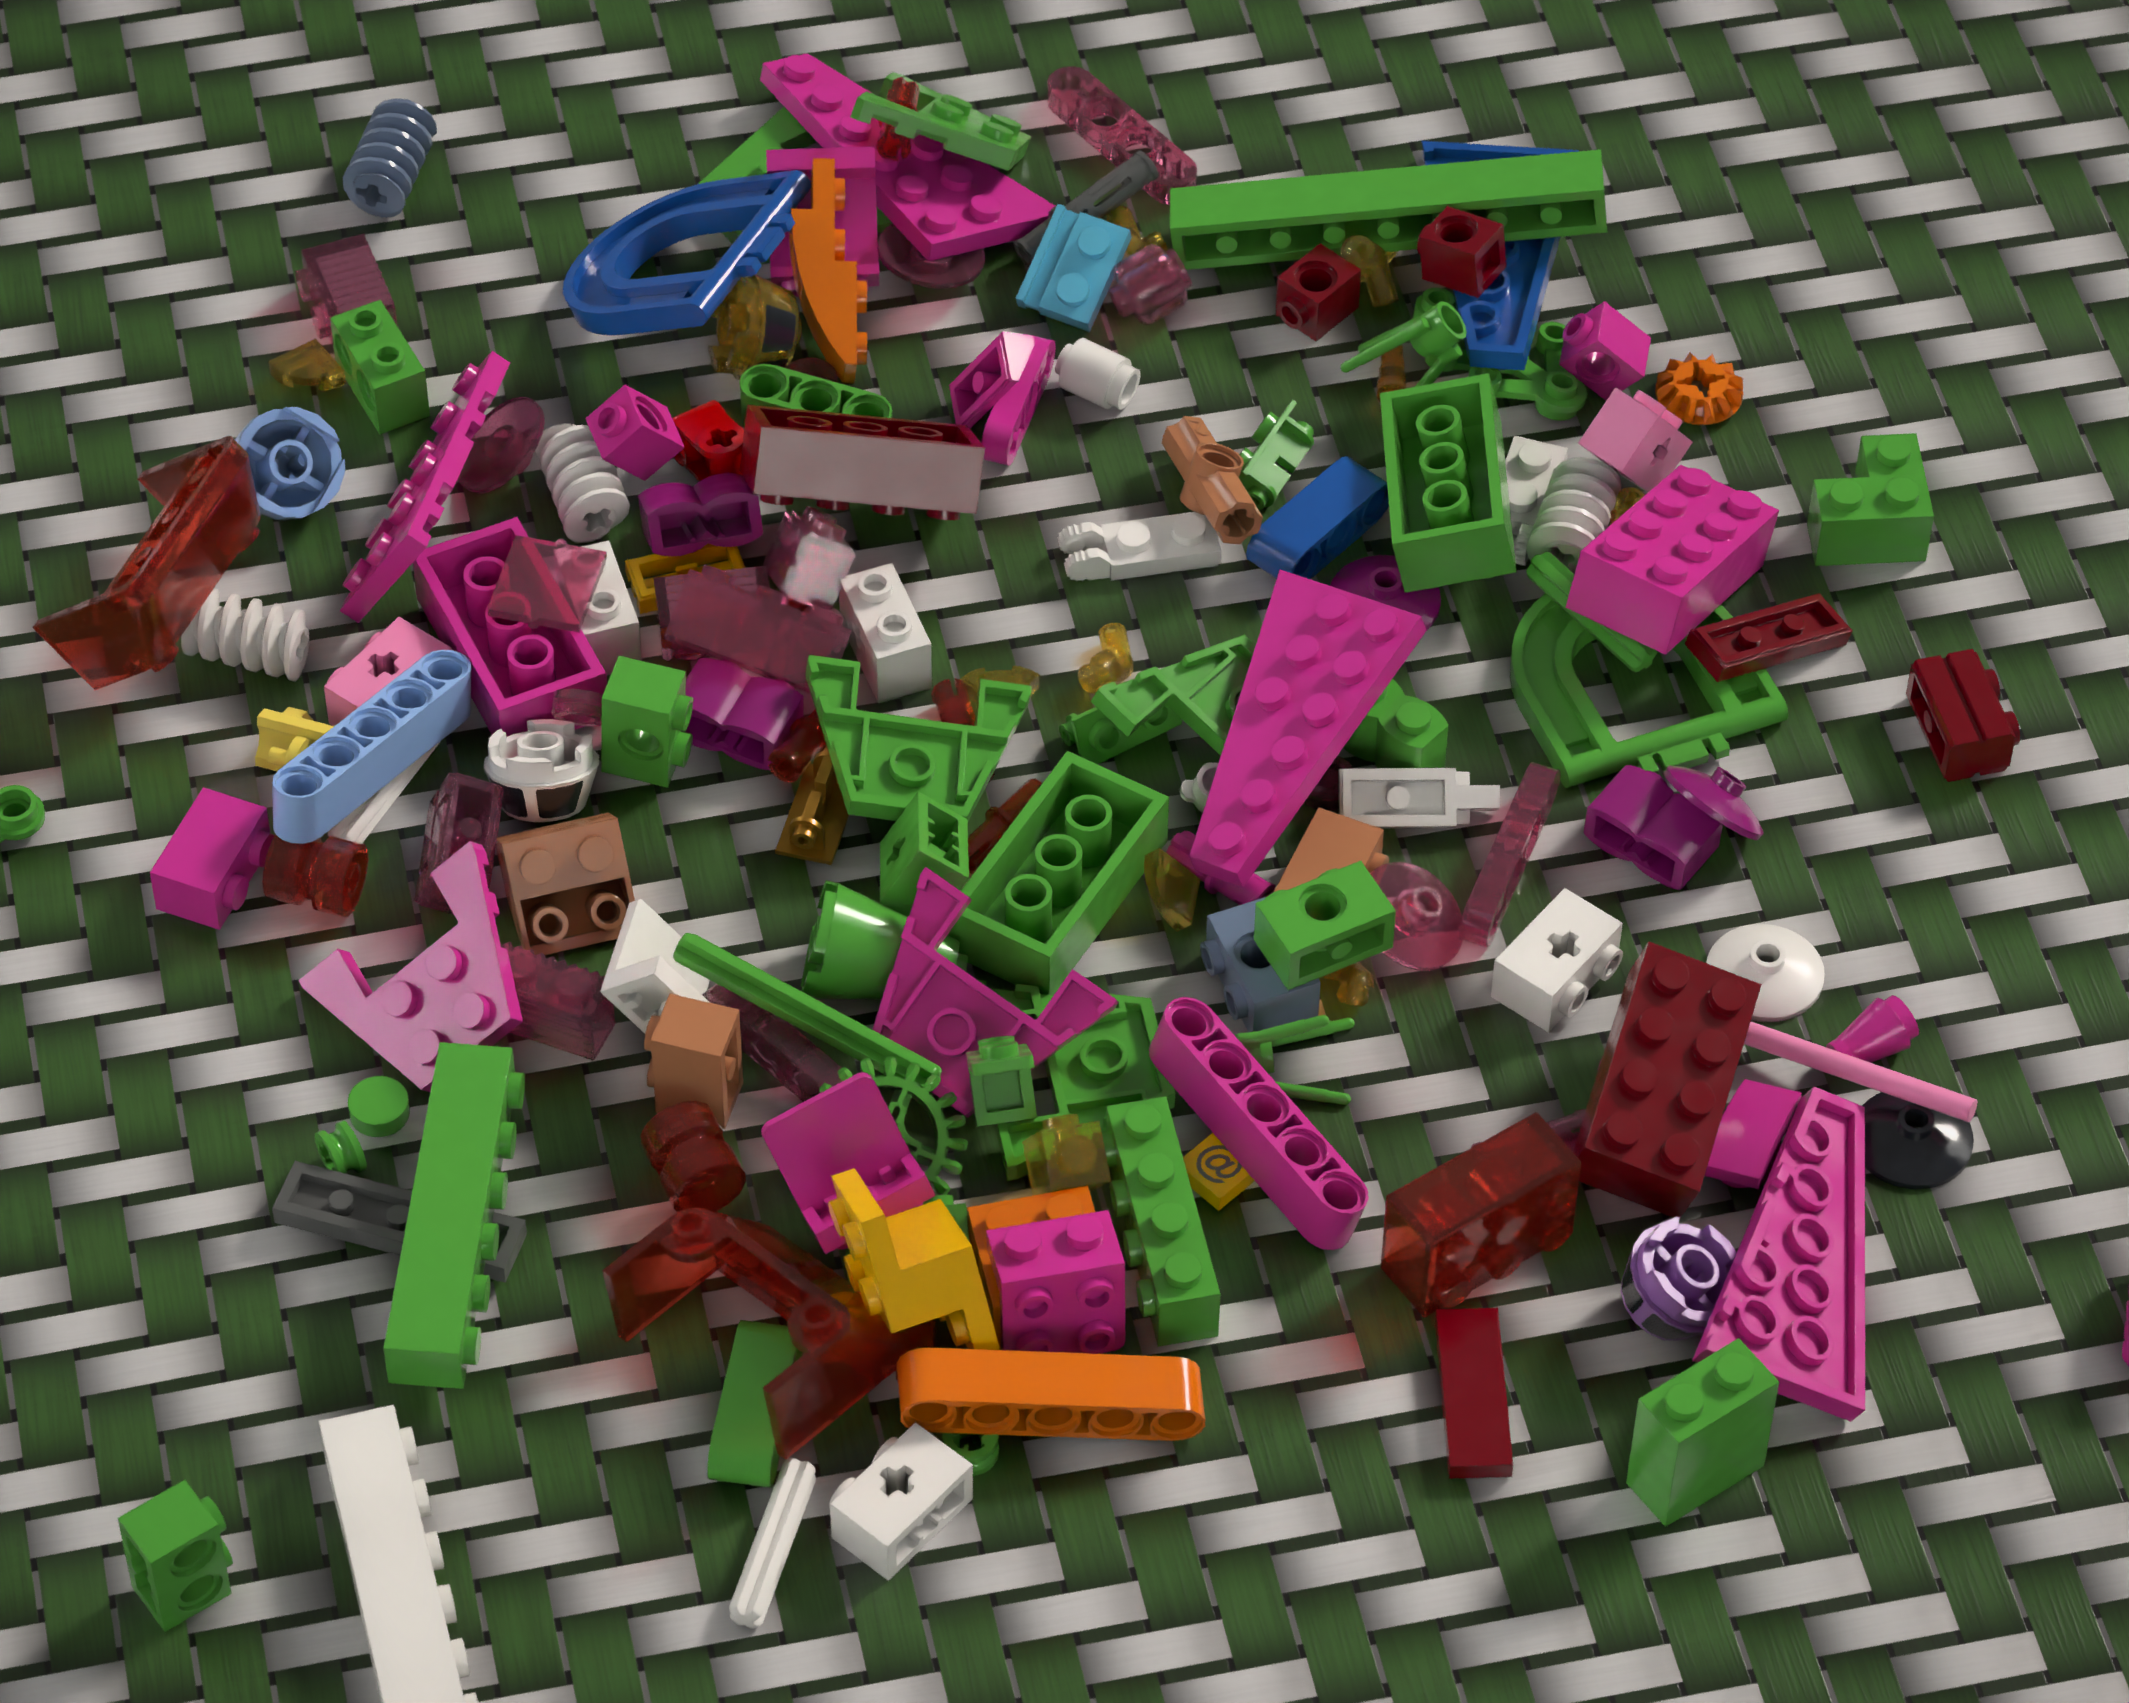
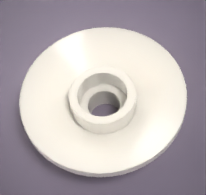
M1751 924L1729 931L1715 942L1706 961L1707 964L1762 984L1751 1019L1754 1021L1779 1022L1801 1015L1815 1004L1824 985V966L1817 950L1801 935L1776 925Z

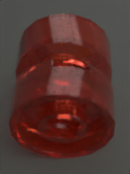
M275 834L264 864L263 893L267 898L293 905H302L307 899H310L313 910L340 917H349L356 908L365 885L369 861L368 848L364 843L336 836H330L324 843L320 837L313 842L299 844L284 841Z
M699 1101L680 1102L665 1108L645 1125L640 1135L641 1146L651 1166L658 1172L661 1185L673 1208L679 1215L690 1218L709 1215L730 1204L742 1192L746 1183V1173L733 1148L724 1140L723 1129L713 1110L706 1103Z

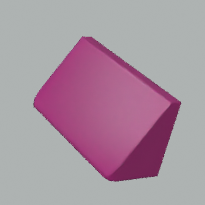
M1002 331L949 385L956 424L967 425L971 429L1019 381L1034 347L1035 336Z

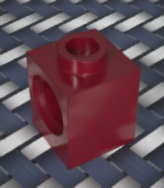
M1447 206L1431 224H1427L1422 229L1419 235L1417 252L1421 258L1422 279L1478 298L1506 268L1504 225Z
M1319 243L1277 277L1276 316L1281 318L1290 328L1299 330L1317 342L1359 308L1361 269Z

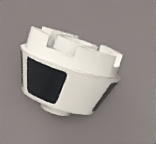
M538 719L527 721L528 731L506 737V732L499 729L489 738V755L484 760V771L501 808L508 816L529 822H552L578 814L585 807L599 765V755L593 749L591 733L586 736L575 734V725L570 721Z

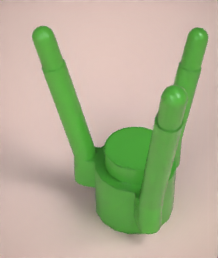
M1441 301L1422 315L1360 344L1358 347L1359 353L1343 362L1340 366L1341 371L1345 373L1350 372L1410 340L1412 346L1420 355L1424 357H1429L1431 354L1438 356L1415 387L1433 384L1447 365L1462 355V351L1457 343L1466 337V326L1459 313L1450 304Z
M1319 1015L1260 1031L1234 1035L1267 1073H1274L1272 1047L1348 1030L1354 1027L1355 1022L1349 1017L1329 1021L1328 1016ZM1275 1081L1288 1097L1347 1105L1351 1101V1097L1347 1093Z

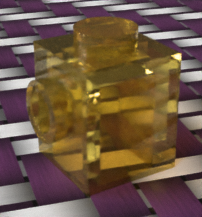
M1078 1114L1049 1118L1042 1121L1043 1130L1022 1141L1032 1195L1088 1186L1089 1191L1092 1192L1111 1181L1099 1121L1080 1124Z

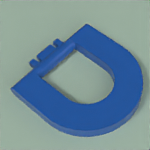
M797 170L711 181L670 193L633 211L595 238L580 253L568 270L563 283V295L576 321L585 330L600 335H627L703 326L740 278L755 275L762 267L760 263L766 262L785 238L784 233L789 232L795 225V221L790 214L791 209H795L810 191L811 181L807 175ZM743 230L713 269L630 279L632 274L645 261L677 242L700 235Z

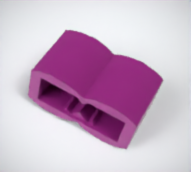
M724 473L713 475L699 481L694 486L684 483H663L650 487L638 495L643 534L652 552L658 555H687L703 548L708 543L720 547H735L750 543L763 535L759 496L753 494L743 475Z
M699 658L686 679V696L693 697V709L685 732L693 735L692 745L711 751H723L736 761L762 770H774L804 721V696L783 680L751 677L737 664L728 660Z
M1625 765L1587 807L1583 833L1595 845L1610 855L1622 860L1632 861L1638 869L1652 879L1669 888L1681 890L1719 847L1723 824L1703 812L1682 794L1674 793L1665 780L1657 773L1636 766Z

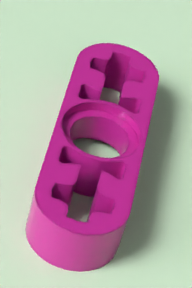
M1035 336L1034 347L1019 381L993 406L986 422L981 442L985 447L984 460L1007 466L1013 463L1051 375L1056 348L1054 340Z

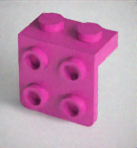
M861 1072L767 1121L762 1127V1137L809 1228L825 1254L835 1249L848 1248L845 1236L839 1237L828 1207V1201L837 1198L831 1176L855 1168L885 1214V1218L921 1206L923 1202L936 1196L925 1173L911 1154L875 1081L868 1073Z
M1109 1210L986 1230V1248L1000 1293L1001 1350L1102 1354L1116 1351L1123 1347L1125 1344V1261Z

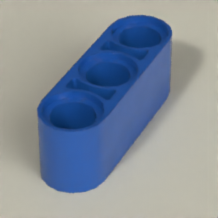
M1348 456L1340 458L1261 525L1258 534L1251 537L1247 546V559L1276 579L1279 570L1312 579L1382 518L1389 508L1387 482Z

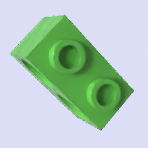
M377 300L330 317L335 363L378 433L383 434L429 417L430 410L425 370L382 301Z
M186 1480L117 1518L132 1588L164 1632L232 1594L227 1567L233 1564V1560L220 1535L221 1532L226 1530L224 1518L214 1501L209 1496L200 1500Z

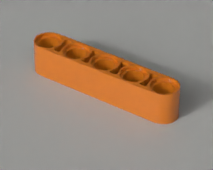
M918 1348L908 1351L897 1361L901 1422L907 1428H910L916 1422L930 1433L1178 1441L1196 1436L1205 1427L1200 1368L1196 1362L1188 1358Z

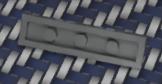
M294 1161L272 1208L274 1223L401 1255L412 1191ZM494 1212L492 1223H498L499 1225L498 1252L495 1261L485 1260L483 1275H489L490 1279L506 1283L527 1235L526 1221Z

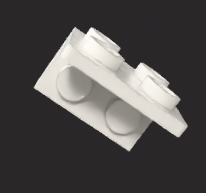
M642 899L630 902L600 992L642 1032L646 1033L651 1016L661 1015L669 993L709 1002L705 998V994L710 980L675 962L673 954L682 937Z

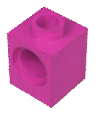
M1604 301L1585 314L1579 313L1568 322L1562 334L1564 341L1559 365L1605 401L1609 398L1615 387L1622 391L1645 376L1651 337Z
M627 385L621 387L585 418L602 459L644 481L685 448L667 406Z

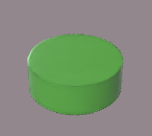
M373 1076L357 1083L348 1096L349 1117L353 1127L360 1133L370 1137H385L402 1129L410 1115L408 1093L405 1087L399 1081L386 1076Z

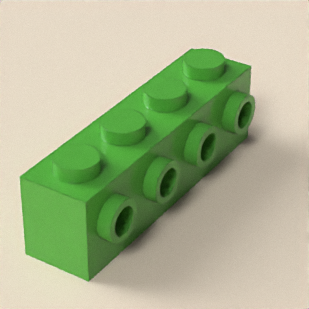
M1167 1097L1106 1106V1131L1097 1132V1147L1103 1169L1111 1168L1114 1181H1110V1196L1115 1217H1124L1127 1230H1123V1246L1127 1264L1129 1267L1137 1266L1140 1280L1136 1281V1294L1141 1316H1150L1158 1347L1218 1337L1220 1290Z

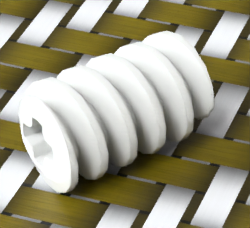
M562 423L541 431L535 442V453L540 461V467L546 477V483L551 491V497L567 537L575 543H590L602 538L625 519L630 508V503L625 493H623L624 487L618 477L615 465L602 459L588 425L576 426L575 424Z
M1571 458L1562 461L1554 468L1526 546L1530 561L1537 554L1541 555L1545 552H1550L1575 574L1581 550L1608 527L1611 519L1610 514L1614 510L1617 501L1616 497H1618L1622 487L1620 476L1612 467L1602 461L1591 458Z
M210 588L203 601L196 602L190 608L181 635V648L185 655L193 656L199 652L202 659L214 662L221 657L223 663L229 666L236 667L243 663L245 669L257 672L264 668L266 674L278 678L285 673L290 681L296 682L300 678L309 651V630L305 627L304 610L296 609L289 623L284 622L283 605L275 603L266 618L262 617V600L253 598L246 612H242L241 597L236 593H232L228 597L225 606L221 607L219 606V590L215 588Z

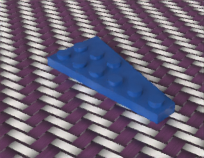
M1422 141L1424 165L1579 151ZM1561 237L1506 241V268L1478 298L1453 290L1457 311L1466 326L1467 334L1464 342L1470 367L1525 370Z

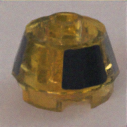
M756 274L751 277H741L711 315L712 318H717L718 346L708 345L711 365L715 372L733 374L736 380H740L741 375L754 365L770 364L787 368L790 365L795 349L800 342L802 332L798 304L793 292Z

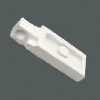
M1456 768L1339 769V814L1378 828H1455L1457 825H1470V812L1498 811L1500 809V785H1470L1469 772H1457Z

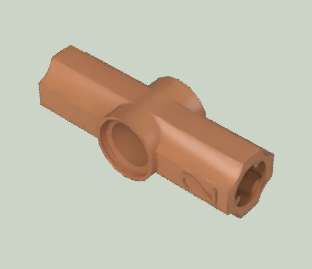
M1183 416L1176 424L1167 426L1162 438V445L1185 481L1180 494L1181 502L1192 511L1206 515L1223 543L1241 545L1249 536L1258 534L1263 516L1239 479L1244 465L1243 458L1231 448L1217 444L1205 423L1199 417Z

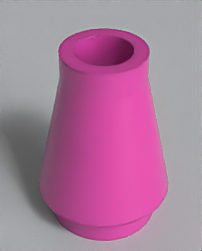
M1891 995L1885 1000L1876 998L1826 1047L1872 1063L1909 1049L1911 1046L1910 1040L1919 1035V1028L1909 1008L1897 996Z

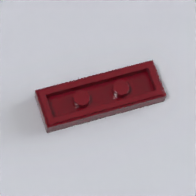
M1818 593L1691 629L1684 644L1717 682L1844 646L1847 644L1853 630L1822 595Z
M1498 1308L1436 1309L1435 1329L1449 1479L1512 1477L1513 1456Z

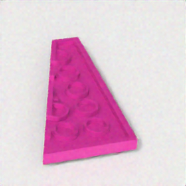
M808 53L791 55L787 58L763 63L760 81L822 148L875 146L876 206L928 262L1021 239L1048 219L1049 210L1055 207L1052 203L987 163L945 150L943 148L944 144L921 134L914 139L894 132V126L874 118L871 119L870 124L851 118L850 116L857 97L865 91L871 92Z
M491 351L478 367L469 363L456 380L452 391L459 395L456 402L453 404L448 401L431 425L430 429L438 433L433 443L427 439L413 457L409 468L414 470L410 481L405 478L387 504V507L392 509L388 520L382 518L365 544L370 549L366 559L360 558L345 579L343 587L350 590L339 611L357 623L363 619L428 546L432 537L428 533L442 515L444 508L441 505L457 482L474 444L471 439L482 427L486 415L483 413L496 396L510 365V362L495 352Z
M1279 570L1189 855L1195 871L1242 888L1245 886L1427 631L1422 616Z
M1813 1087L1800 1098L1692 1361L1698 1363L1739 1338L1779 1381L1778 1394L1850 1422L1865 1411V1107Z

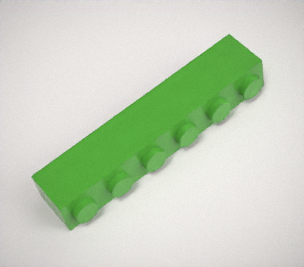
M439 1043L383 1348L388 1383L463 1389L467 1365H477L479 1362L481 1328L474 1327L476 1313H486L489 1304L490 1276L483 1275L485 1260L495 1261L497 1257L498 1223H492L494 1209L504 1210L506 1205L508 1176L507 1173L501 1172L503 1159H513L516 1123L510 1122L511 1110L522 1109L525 1092L524 1073L515 1072L512 1047Z

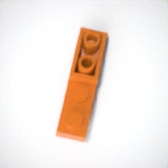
M813 158L811 209H791L790 213L795 221V225L789 231L790 258L794 282L803 314L825 359L843 383L854 384L857 365L867 364V332H857V313L866 314L867 281L857 280V261H845V229H835V211L845 210V178H835V159Z

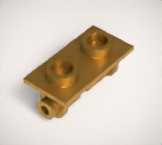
M827 747L816 754L813 764L807 763L775 849V854L832 865L850 815L847 814Z

